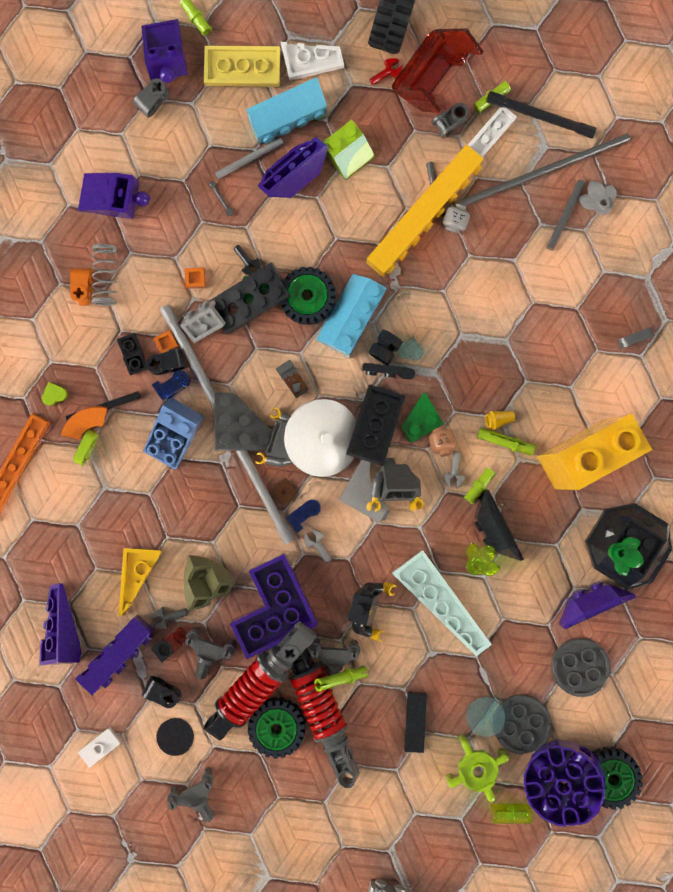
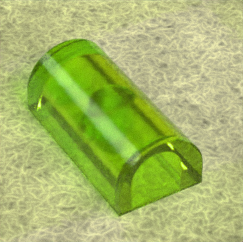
M490 804V819L492 824H532V811L529 804Z

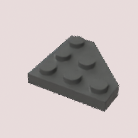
M214 392V451H266L272 430L234 393Z

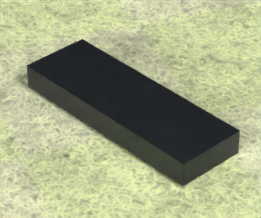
M407 692L404 752L424 753L427 693Z

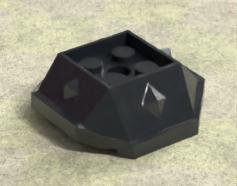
M636 503L604 509L585 540L593 569L628 590L652 583L672 551L669 524ZM627 537L637 538L640 540L637 551L643 556V564L638 568L630 567L627 576L621 575L615 570V563L609 557L608 549L612 544L621 543Z

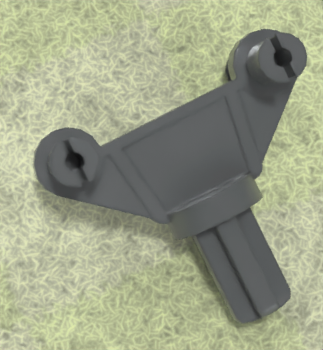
M194 627L188 632L185 643L187 646L188 644L192 646L198 656L197 660L199 663L195 676L198 679H205L210 665L223 658L229 659L235 653L236 641L231 639L225 646L199 638L200 629Z
M317 638L309 646V651L311 652V657L314 658L315 656L325 665V669L328 670L327 676L339 673L342 670V666L353 660V658L357 660L360 654V647L356 640L355 643L354 640L350 642L348 649L321 647L320 640Z
M207 767L206 770L205 768L202 781L181 793H178L176 786H173V789L171 787L170 793L167 796L169 809L174 810V808H177V805L192 807L194 811L200 813L205 822L212 821L215 814L208 805V794L214 782L212 769Z

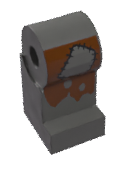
M291 360L276 368V371L295 398L309 390Z

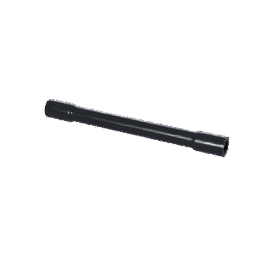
M492 91L489 92L486 103L519 112L574 131L591 139L596 133L597 128L564 118Z

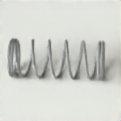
M95 244L92 246V250L95 251L92 257L99 261L92 264V267L98 270L92 274V277L98 280V282L93 283L92 287L100 292L92 294V303L102 306L115 305L117 302L115 299L94 298L93 296L100 293H117L116 291H105L94 287L98 283H116L117 281L100 280L95 278L94 275L102 272L116 273L117 271L101 270L94 267V264L100 262L116 263L117 261L101 260L94 257V254L116 253L117 248L109 244Z

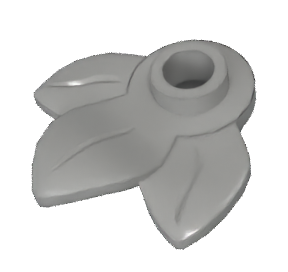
M591 181L588 186V194L579 196L578 201L585 209L595 210L599 215H606L613 208V200L616 198L617 192L613 185L604 187L600 182Z

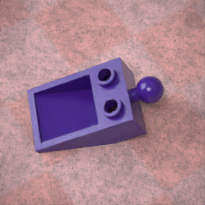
M178 19L142 25L144 58L150 80L158 78L165 83H171L175 77L188 75Z
M115 172L84 173L78 211L133 219L136 204L140 207L147 206L150 203V196L144 191L138 192L140 182L133 175Z

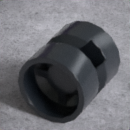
M382 329L377 337L378 342L373 343L368 353L381 363L389 365L394 358L393 352L399 350L403 341L391 332Z

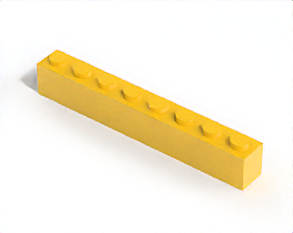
M466 144L367 257L366 263L382 277L386 274L390 275L396 268V262L398 260L402 261L409 252L407 250L411 245L415 247L420 241L422 232L425 231L427 233L433 226L432 221L436 217L439 219L446 211L444 207L456 200L458 197L456 193L460 189L464 190L471 182L469 180L472 175L476 176L483 168L481 164L484 158Z

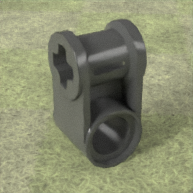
M153 79L136 95L133 104L149 118L168 99L169 91L161 79Z
M457 103L445 112L437 115L431 123L440 131L441 138H446L457 128L465 124L469 109L466 104ZM461 112L464 116L457 117L455 113Z

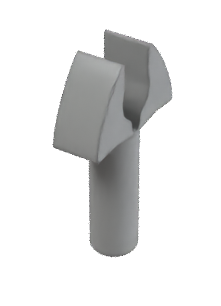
M460 452L453 453L451 472L443 474L448 487H450V480L454 475L457 480L455 488H458L465 479V476L459 474Z
M311 529L316 535V542L311 541L308 535L305 534L306 547H315L325 563L330 562L332 558L321 543V538L324 535L317 530Z

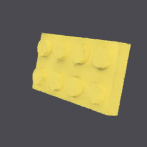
M205 46V86L280 87V46Z

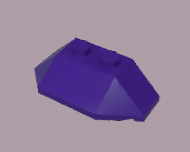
M315 137L311 141L295 146L266 170L258 185L259 189L268 197L292 198L321 173L328 149L327 145Z
M601 581L595 582L587 590L580 589L573 592V596L567 600L559 624L566 630L632 600L636 596L631 592Z

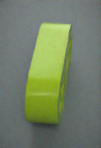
M90 429L85 433L74 455V463L81 466L85 465L98 440V433Z

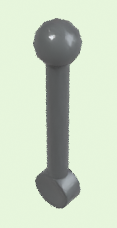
M211 181L209 187L214 190L223 204L227 216H232L233 210L224 201L216 188V183Z

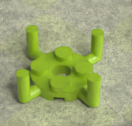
M460 735L459 740L466 754L460 759L458 764L459 776L454 778L452 774L446 775L448 786L454 788L463 783L468 789L484 792L488 801L493 802L495 796L491 788L497 779L498 766L507 762L509 757L502 748L498 750L499 757L493 758L485 750H472L467 737ZM477 766H481L484 769L483 773L479 776L473 774V770Z

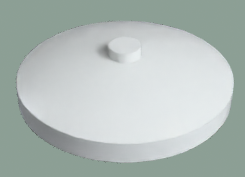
M327 399L312 400L296 409L289 418L284 435L285 448L293 464L301 471L319 477L331 476L344 470L354 459V457L346 455L357 422L353 414L344 405Z

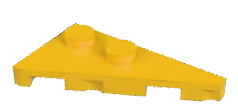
M123 549L118 616L126 614L159 559L162 550Z

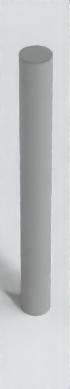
M281 137L215 172V176L218 180L284 145Z

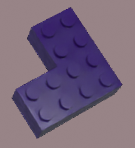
M286 553L249 570L264 605L232 620L230 623L246 659L278 645L299 621L310 629L318 625V620Z

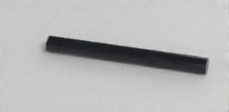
M139 391L96 406H105L108 410L140 399L141 396ZM75 413L67 415L66 420L68 421V419Z

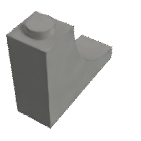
M361 460L339 500L380 523L381 520L385 521L390 513L387 510L389 506L378 498L381 504L380 510L375 512L374 504H372L371 511L367 510V503L372 501V485L369 474L370 462Z

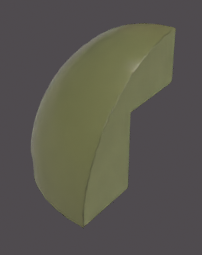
M188 556L184 571V594L189 611L211 605L212 599L217 596L224 597L236 584L229 571L217 562L201 556Z

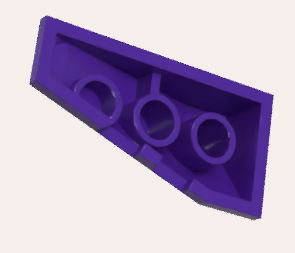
M63 583L51 585L46 606L49 616L43 624V628L46 629L45 639L40 641L39 666L78 663L81 657L80 641Z

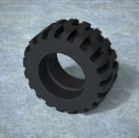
M379 0L368 41L370 47L392 54L400 52L415 0Z

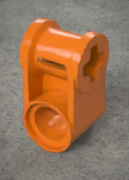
M71 268L70 297L80 306H87L92 300L93 270L91 268Z

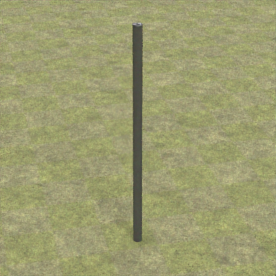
M627 133L453 202V206L455 207L456 204L467 206L630 141V136Z

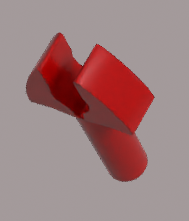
M386 59L384 61L386 68L370 78L371 85L377 84L388 76H393L397 80L402 72L403 65L397 69H391V67L396 65L399 59Z

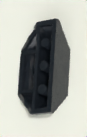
M483 491L474 516L476 519L474 525L479 533H483L485 547L487 550L491 549L495 553L519 561L524 560L490 491Z

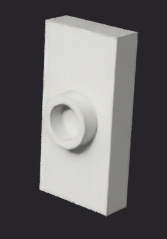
M109 727L82 748L78 754L90 768L121 743V740Z

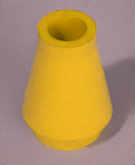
M490 411L485 415V423L488 429L492 428L495 430L508 423L515 422L513 411Z

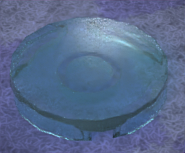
M487 696L479 697L471 702L467 709L466 719L468 726L479 736H494L501 731L505 724L506 715L504 708L494 698Z

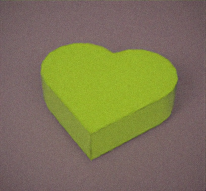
M48 382L42 395L43 403L49 406H54L57 402H64L68 398L66 389Z

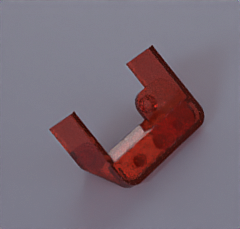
M468 28L435 29L427 35L393 82L392 89L397 95L420 111L440 113L441 109L436 104L432 92L451 66H461L467 61L469 54L482 55L484 51Z

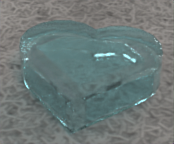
M412 337L401 345L398 354L403 359L411 358L416 361L422 358L423 349L416 339Z

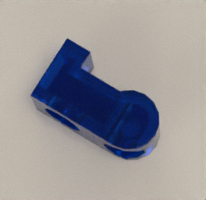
M178 370L173 373L172 378L163 384L160 381H156L152 386L161 400L166 402L188 387L191 378L185 371Z
M309 500L288 515L286 519L298 533L303 529L301 523L310 516L318 515L321 506L318 501Z

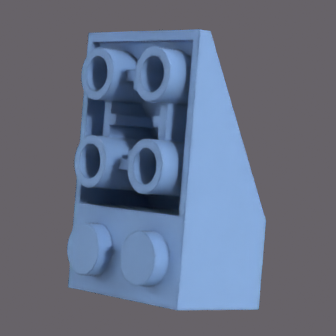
M171 398L162 406L143 452L176 470L195 438L205 416Z

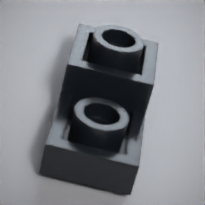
M134 332L116 339L130 376L147 370L146 359L136 333Z

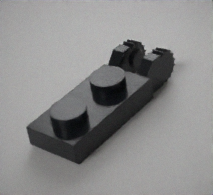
M370 363L362 364V371H366L365 375L377 376L378 372L385 373L384 377L396 378V374L400 375L402 379H412L415 377V370L407 367Z

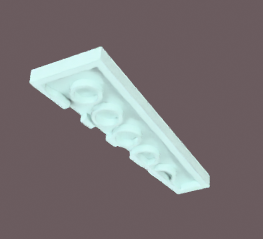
M423 550L392 572L475 656L492 645Z

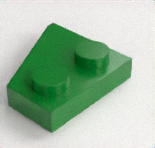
M423 393L401 428L409 442L413 443L444 423L426 393Z

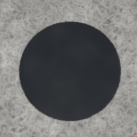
M172 718L160 725L156 739L159 748L164 753L171 756H179L190 749L193 744L194 734L191 726L186 721Z

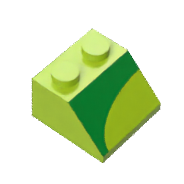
M352 119L323 141L328 147L326 157L345 180L375 157L364 134Z

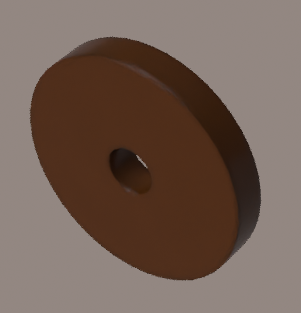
M280 481L273 488V496L279 503H289L295 497V487L288 481Z

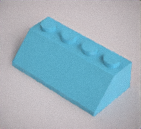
M315 77L246 110L250 126L258 143L266 144L279 135H287L296 127L302 128L306 126L309 121L323 118L327 114V104L319 80Z
M352 274L316 340L349 358L386 293L387 288L370 278Z

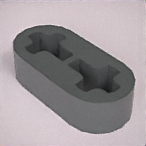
M652 327L621 338L617 342L620 349L649 339L655 336Z

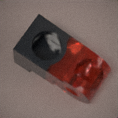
M180 626L151 648V650L163 662L185 643L187 633Z

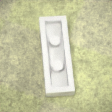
M500 107L468 146L481 157H484L516 120L517 116L507 108Z

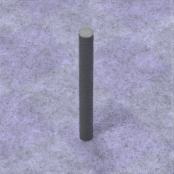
M583 180L577 181L546 247L550 251L554 250L585 184Z

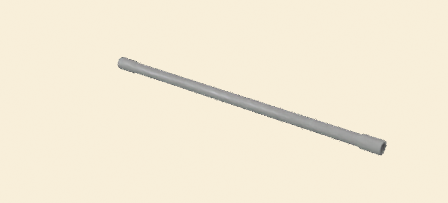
M166 305L160 309V312L166 323L170 326L213 407V394L215 391L182 331L175 313L170 305ZM236 451L275 523L284 544L286 545L295 540L248 452Z

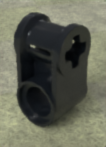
M172 349L153 355L146 361L147 369L154 375L176 372L186 368L181 349ZM155 362L159 363L158 369H155L153 367L155 366Z
M156 676L149 677L142 692L144 698L165 708L174 707L182 696L179 688Z

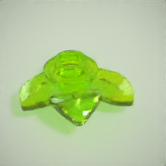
M471 543L467 547L466 554L469 560L467 561L466 569L471 575L478 576L484 574L486 576H493L499 572L500 567L493 562L495 550L492 546L486 545L479 549L475 543Z

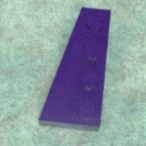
M136 615L115 636V640H112L102 650V654L98 655L88 665L89 668L79 674L75 680L91 695L95 694L102 687L106 689L113 681L111 677L115 673L120 674L127 666L124 663L128 658L132 660L140 652L138 650L140 645L143 644L145 646L153 638L151 634L154 629L139 615Z

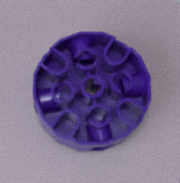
M555 740L543 744L532 754L523 776L524 790L530 806L542 819L556 826L567 827V825L574 826L588 823L599 813L605 799V773L599 760L586 747L573 741Z

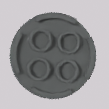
M573 638L565 641L557 648L552 657L551 671L555 682L563 691L576 697H588L599 692L606 683L608 676H610V661L604 649L594 641L586 638Z
M519 694L508 697L500 703L493 717V730L496 738L505 749L516 754L531 753L538 750L543 744H546L551 734L552 724L548 710L538 699L529 695Z

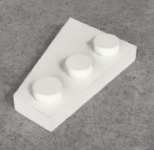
M281 42L289 81L344 68L341 50L338 46H305L303 43L294 45Z

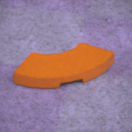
M91 406L78 411L68 419L62 429L61 436L80 440L82 434L87 429L94 426L103 427L107 407Z

